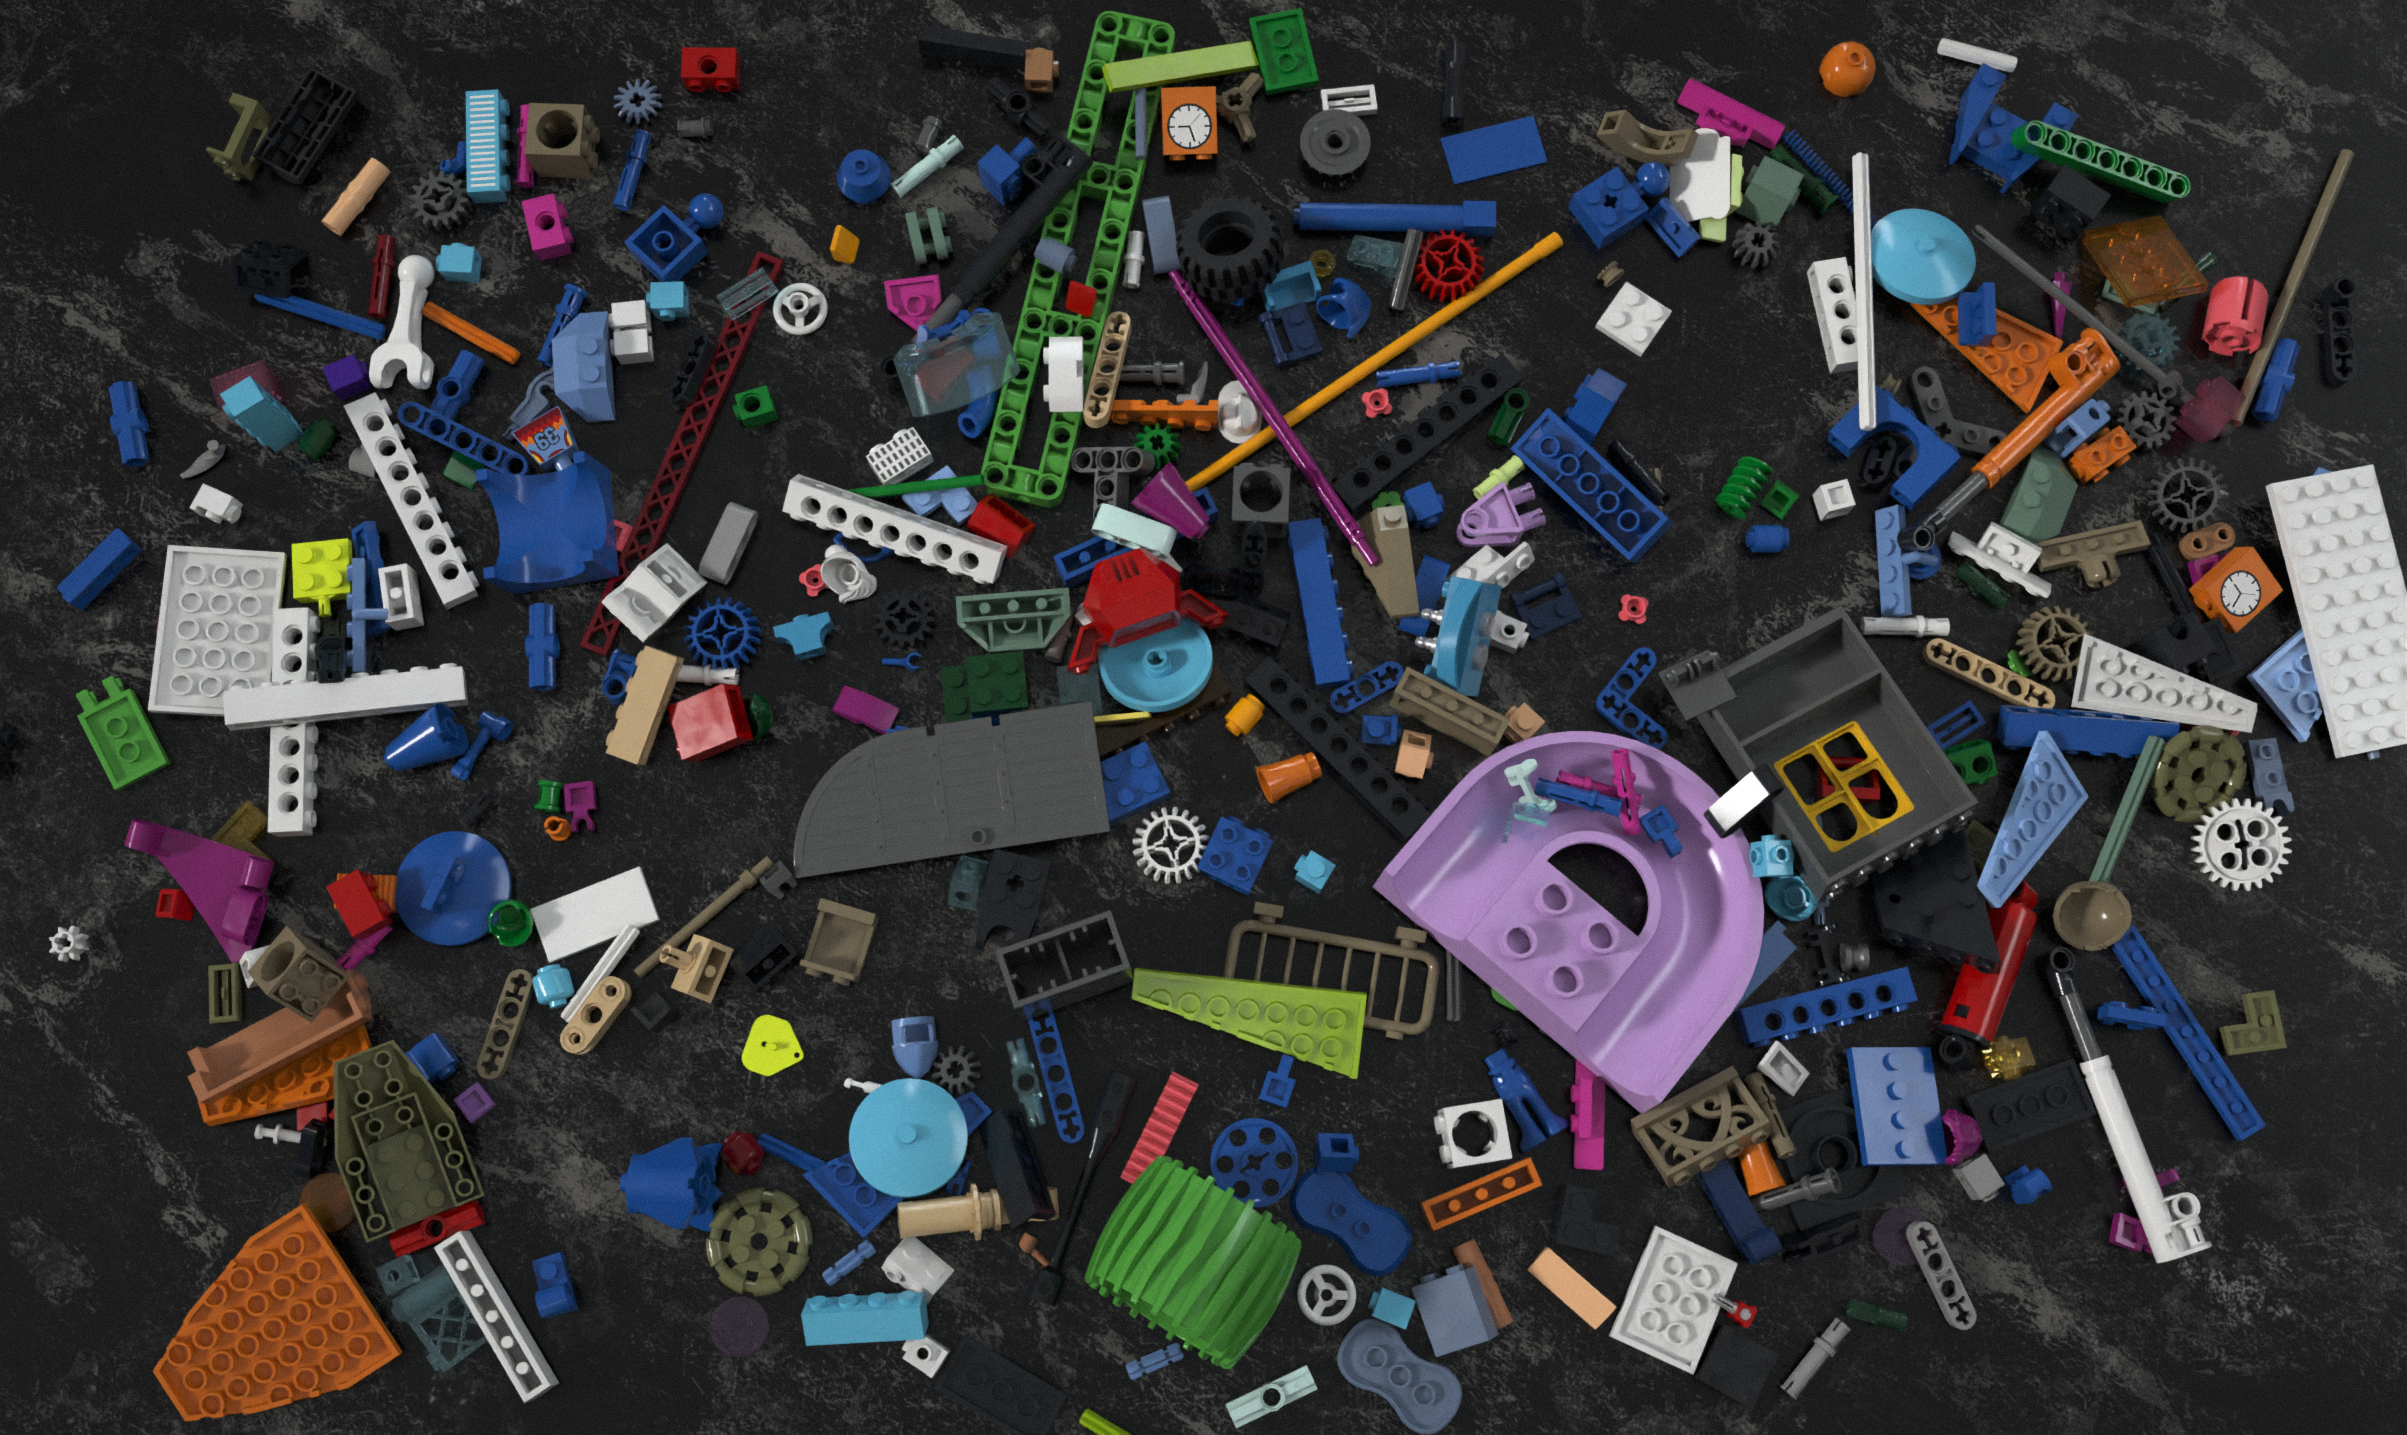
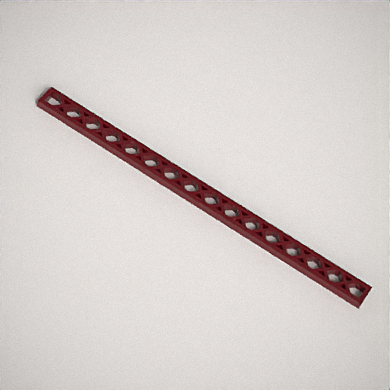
M757 251L717 340L718 347L693 402L686 408L618 559L619 577L609 579L581 641L580 646L604 657H609L623 623L617 617L606 622L603 614L608 608L602 601L615 590L617 584L624 582L635 570H628L626 565L628 559L639 555L641 562H643L656 552L784 266L783 260ZM762 262L774 266L771 273L760 277L758 270ZM760 286L763 291L761 296L750 301L747 295L749 290ZM750 310L752 315L750 321L739 325L737 321L738 314ZM739 334L741 339L739 345L728 349L726 345L727 339ZM728 358L729 368L717 373L715 369L716 363ZM717 382L719 387L717 394L706 398L704 393L706 386ZM706 407L708 411L707 417L695 422L694 412ZM695 431L697 436L695 443L684 447L682 442L684 435ZM684 456L685 466L673 471L672 461ZM673 481L675 486L673 492L662 496L660 491L661 485ZM661 505L664 511L662 517L651 521L649 517L650 510ZM650 530L652 535L651 542L640 546L637 540L639 534ZM602 631L605 632L607 640L603 648L590 644L595 634Z

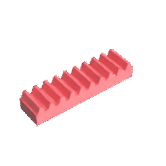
M1172 1072L1120 1178L1133 1184L1158 1156L1165 1155L1199 1084Z

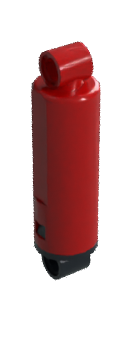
M2024 879L2000 908H1991L1988 902L1985 904L2001 961L2000 974H1985L1979 972L1973 966L1963 964L1938 1030L1940 1034L1946 1037L1939 1047L1940 1056L1960 1072L1970 1071L1977 1065L1979 1054L1976 1049L1990 1050L2038 920L2035 912L2031 910L2037 903V892ZM1962 1050V1053L1956 1057V1054Z

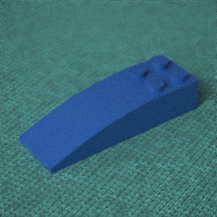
M1547 408L1511 447V450L1629 561L1635 564L1674 523L1550 408Z

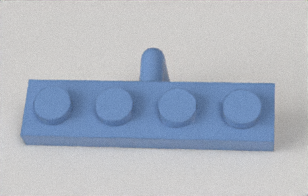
M1894 505L1875 511L1881 617L1912 615L1908 564L1918 562L1929 566H1936L1938 563L1936 555L1920 551L1908 553L1899 547L1897 543L1898 533L1902 528L1906 527L1905 506Z
M352 558V565H347V582H352V593H347V610H352V621H347V638H353V649H347V666H353V672H366V620H388V608H366L365 558Z

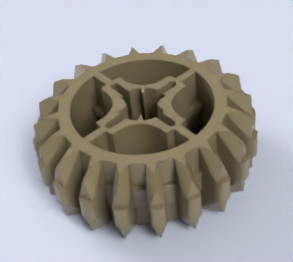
M2054 606L2051 610L2048 607H2044L2040 610V613L2035 611L2030 615V619L2027 618L2023 621L2022 625L2024 628H2021L2017 633L2022 639H2019L2016 645L2023 647V650L2018 652L2019 656H2026L2027 658L2023 664L2025 666L2030 664L2033 666L2031 674L2041 671V679L2046 680L2051 676L2053 682L2059 681L2061 677L2066 681L2072 678V675L2077 676L2084 633L2093 636L2094 633L2093 631L2085 630L2088 621L2082 623L2078 621L2080 613L2070 616V608H2065L2061 612L2059 606ZM2042 625L2044 630L2042 632L2043 641L2037 644V633ZM2051 642H2053V643H2057V642H2058V643H2062V642H2065V643H2063V644L2060 645V646H2059V645H2054V644L2048 645V644L2051 643ZM2074 643V656L2069 661V646ZM2043 654L2049 656L2051 661L2044 657Z

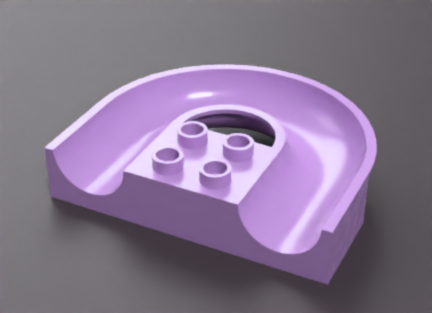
M1594 731L1548 733L1525 739L1488 757L1471 770L1451 791L1384 869L1373 885V888L1424 931H1427L1431 937L1641 1114L1664 1100L1732 1013L1744 995L1753 976L1763 937V892L1760 877L1753 878L1752 864L1749 859L1751 847L1741 827L1730 836L1721 839L1703 816L1705 811L1718 801L1720 797L1696 773L1664 752L1633 739ZM1620 748L1629 749L1631 770L1636 776V781L1633 782L1635 793L1642 794L1643 796L1641 805H1637L1640 807L1638 810L1639 818L1664 804L1679 826L1678 831L1673 834L1681 843L1683 849L1679 855L1671 859L1666 853L1662 842L1659 841L1653 845L1642 827V832L1637 835H1624L1621 812L1619 817L1598 811H1593L1592 813L1588 812L1587 808L1555 800L1557 807L1550 813L1544 814L1539 812L1524 815L1522 807L1518 803L1519 798L1525 796L1521 785L1511 786L1504 770L1510 766L1521 764L1527 759H1535L1538 767L1530 773L1528 778L1533 791H1535L1539 777L1555 782L1556 777H1559L1558 772L1560 769L1581 777L1588 775L1594 781L1616 787L1612 780L1615 774L1611 751ZM1622 769L1624 786L1626 787L1624 770ZM1536 795V796L1540 797L1541 799H1551V798H1547V797H1542V796ZM1583 843L1602 845L1623 855L1637 869L1647 891L1648 913L1641 933L1638 936L1635 935L1547 860L1563 848Z

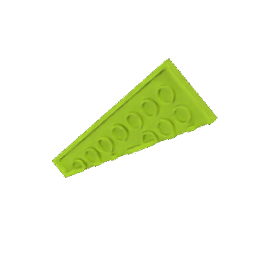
M1135 968L1132 990L1133 1000L1161 1010L1165 1009L1184 1016L1188 1020L1201 1022L1211 1026L1213 1029L1223 1030L1237 1035L1238 1038L1274 1051H1281L1295 1056L1296 1059L1308 1061L1322 1066L1329 1071L1333 1070L1352 1079H1357L1367 999L1365 992Z

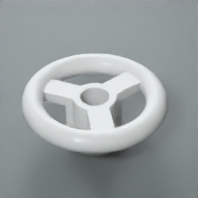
M796 283L787 286L777 295L773 305V314L777 324L786 332L794 335H805L817 330L825 321L828 311L827 301L823 293L815 286L806 283ZM798 291L808 292L814 297L808 299L805 294ZM782 304L787 306L789 311L795 315V326L790 325L783 318L781 312ZM798 305H804L800 310L795 309ZM819 305L817 318L811 324L804 326L805 316L808 314L809 309Z
M1319 1265L1310 1269L1300 1280L1297 1289V1300L1302 1313L1312 1322L1325 1326L1335 1325L1345 1320L1352 1312L1356 1302V1288L1351 1277L1341 1268L1333 1265ZM1321 1274L1337 1276L1345 1284L1347 1291L1337 1290L1334 1285L1324 1282ZM1312 1279L1317 1286L1314 1290V1298L1317 1303L1313 1310H1311L1306 1300V1290ZM1324 1289H1329L1332 1293V1297L1328 1301H1324L1321 1298V1292ZM1337 1300H1347L1344 1308L1339 1313L1333 1316H1321L1325 1307L1332 1306Z

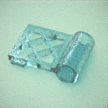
M443 1263L392 1301L393 1307L391 1311L394 1317L399 1322L405 1321L412 1327L430 1352L426 1358L435 1371L441 1368L445 1373L488 1341L486 1336H483L478 1341L464 1339L467 1323H478ZM458 1296L465 1305L464 1316H448L449 1302ZM441 1308H443L442 1315H441V1314H434V1313H436L438 1310H440ZM469 1312L474 1319L468 1318ZM428 1318L441 1319L438 1336L428 1335L420 1324ZM446 1320L462 1322L460 1339L443 1337ZM432 1340L437 1341V1346H435ZM442 1341L458 1343L457 1356L449 1362L440 1353ZM463 1344L471 1345L462 1352Z

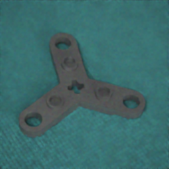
M1926 366L1919 367L1910 376L1909 387L1912 389L1922 424H1928L1934 430L1943 426L1944 431L1948 434H1945L1943 438H1939L1944 443H1951L1959 452L1984 457L1992 450L1989 445L1990 439L1997 438L2001 442L2007 436L2006 433L1999 430L1953 419L1939 376L1934 369ZM1920 375L1928 376L1927 378H1930L1931 385L1929 387H1922L1918 383L1917 377ZM1913 443L1898 456L1892 475L1895 481L1903 475L1899 471L1900 463L1905 462L1912 466L1917 460V452Z

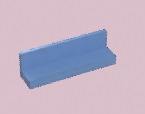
M1779 920L1771 923L1763 931L1760 954L1753 976L1744 995L1732 1013L1796 950V946L1782 933L1786 927Z

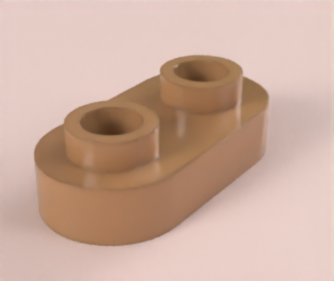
M2218 522L2210 525L2208 528L2204 527L2198 529L2197 532H2190L2179 541L2178 549L2181 556L2189 561L2217 554L2234 544L2235 532L2230 525ZM2222 532L2225 536V539H2221L2218 533ZM2193 541L2199 543L2200 549L2194 547Z

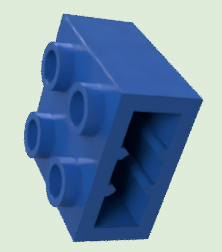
M1221 816L1197 869L1200 870V874L1249 896L1273 845V840L1269 839L1270 834L1261 829L1254 828L1252 831L1243 827L1244 822L1233 816H1229L1228 819Z

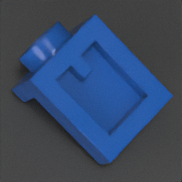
M1392 714L1391 717L1362 716L1361 740L1366 745L1394 747L1396 740L1402 739L1403 723L1398 722L1397 714Z

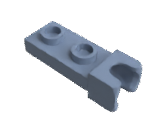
M2276 738L2248 740L2244 743L2256 796L2254 803L2257 801L2262 802L2261 811L2275 806L2278 815L2281 817L2292 814L2294 803L2291 792H2288Z

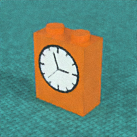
M1216 86L1161 88L1163 155H1169V160H1185V154H1196V159H1212V154L1218 153Z
M2235 547L2197 581L2189 591L2194 597L2195 604L2205 612L2210 619L2209 621L2219 617L2227 633H2237L2277 597L2283 589L2254 547Z

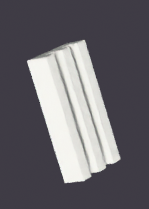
M1374 84L1321 90L1323 111L1334 108L1348 111L1356 116L1377 114ZM1370 95V97L1366 98H1346L1344 100L1328 101V99L1331 98Z

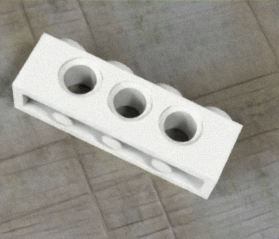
M1846 257L1813 262L1807 271L1829 372L1832 374L1858 370L1856 291H1853L1851 283L1853 281L1852 268L1847 265ZM1829 286L1838 288L1840 293H1834ZM1835 311L1842 312L1846 319L1839 318ZM1841 337H1847L1852 344L1844 343Z

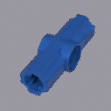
M2289 338L2277 339L2258 385L2259 390L2251 412L2255 419L2263 422H2274L2278 418L2284 396L2290 391L2295 380V374L2292 371L2300 349L2297 341Z
M461 350L448 376L442 378L438 383V394L429 409L453 421L460 407L469 402L471 396L470 389L485 361L467 350ZM459 387L456 395L449 396L453 388ZM438 421L433 425V429L444 433L446 431V424L444 421Z
M115 382L109 387L114 414L110 416V424L115 437L119 441L122 463L126 467L144 466L150 461L145 433L148 432L149 428L146 416L140 409L136 385L133 382Z
M535 603L529 606V635L525 639V652L529 660V688L531 690L550 691L551 689H556V659L559 657L560 646L556 634V607L553 604Z

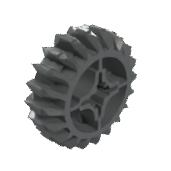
M2194 457L2189 458L2188 466H2184L2183 459L2179 458L2177 459L2178 468L2176 469L2170 462L2166 464L2169 470L2168 474L2160 469L2157 471L2158 476L2163 479L2161 481L2152 479L2150 483L2158 486L2157 490H2148L2147 494L2156 495V500L2149 501L2148 505L2154 506L2158 504L2159 509L2153 511L2152 515L2157 516L2161 512L2164 514V517L2159 521L2161 525L2165 524L2169 519L2172 521L2169 526L2170 530H2174L2177 523L2181 524V533L2187 531V524H2191L2193 532H2197V523L2200 521L2205 528L2210 526L2206 520L2208 516L2214 521L2219 519L2218 515L2213 513L2215 509L2219 511L2225 510V507L2219 505L2218 501L2228 500V496L2219 495V490L2227 489L2228 485L2218 486L2216 482L2224 478L2223 474H2219L2216 477L2211 475L2216 470V466L2212 465L2207 471L2203 469L2206 465V460H2201L2199 466L2196 467L2194 466ZM2187 472L2201 475L2208 481L2210 486L2194 487L2188 478ZM2178 474L2179 490L2174 494L2163 496L2166 483L2170 478ZM2184 481L2186 487L2191 488L2190 491H2203V493L2191 498V509L2189 503H2185V499L2183 501L2180 498L2172 499L2184 492ZM2212 494L2209 507L2203 514L2197 517V500L2202 496ZM2165 504H2182L2187 512L2188 519L2175 516L2167 509Z

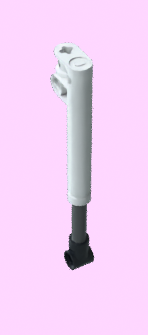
M2057 947L2043 953L2037 961L2038 969L2041 974L2048 978L2055 998H2060L2084 1063H2080L2081 1070L2086 1076L2085 1080L2156 1262L2162 1263L2212 1247L2210 1241H2205L2199 1226L2201 1222L2198 1215L2200 1212V1202L2197 1197L2188 1192L2165 1197L2162 1194L2115 1071L2111 1068L2110 1058L2108 1055H2102L2078 994L2081 988L2073 971L2075 959L2072 952L2067 948ZM2053 957L2057 959L2059 968L2053 963ZM2178 1202H2181L2183 1206V1212H2180L2178 1208Z

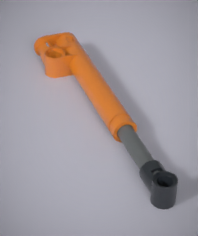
M2086 328L2081 332L2080 340L2070 344L2062 352L2051 356L2048 363L2049 370L2060 387L1985 455L1980 462L1973 466L1970 471L1971 476L1935 509H1929L1910 527H1904L1899 531L1897 543L1903 551L1911 552L1930 549L1934 545L1935 538L1947 528V522L1983 489H1991L1997 484L2000 479L2049 436L2058 425L2075 412L2119 371L2120 362L2100 332L2092 328Z

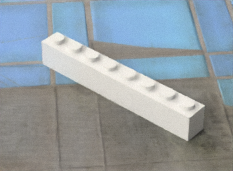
M455 663L442 664L439 669L428 670V667L418 666L411 668L410 672L401 673L398 670L389 669L381 671V675L372 676L364 672L351 674V678H345L343 682L320 684L318 681L309 682V679H295L291 681V684L279 685L278 682H265L261 684V687L249 688L248 685H235L231 687V690L222 691L225 725L230 731L428 710L437 703H443L448 707L468 705L465 672L462 666L457 667Z

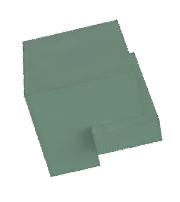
M1764 156L1760 166L1753 165L1741 189L1746 192L1740 207L1735 212L1755 222L1760 221L1761 225L1765 227L1771 225V230L1774 231L1784 212L1790 213L1802 190L1798 186L1804 174Z

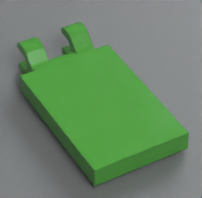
M112 675L102 680L110 696L107 699L98 703L95 693L93 691L89 692L88 689L76 694L78 701L85 711L77 715L114 790L120 791L171 763L135 692L131 689L124 691L120 678L115 679Z

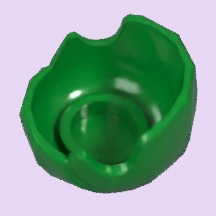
M513 899L504 900L496 904L488 916L489 932L503 946L516 947L521 945L532 934L534 922L532 913L520 901ZM496 911H500L498 915L499 922L493 926L492 917Z

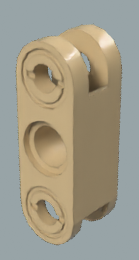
M615 976L602 979L563 1029L560 1035L562 1047L576 1055H585L592 1051L630 1001L632 996L630 985ZM616 988V995L612 996V990ZM600 1008L602 1011L601 1020L597 1023H592L590 1019L592 1011ZM580 1035V1042L576 1043V1038Z

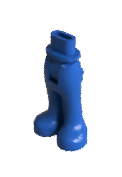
M1504 1048L1484 1059L1491 1070L1488 1074L1490 1076L1495 1075L1492 1079L1499 1096L1520 1126L1522 1138L1519 1146L1523 1154L1547 1140L1524 1107L1523 1099L1533 1109L1548 1139L1570 1126L1564 1117L1555 1115L1549 1109L1529 1076L1515 1063L1516 1059L1514 1057L1510 1059Z

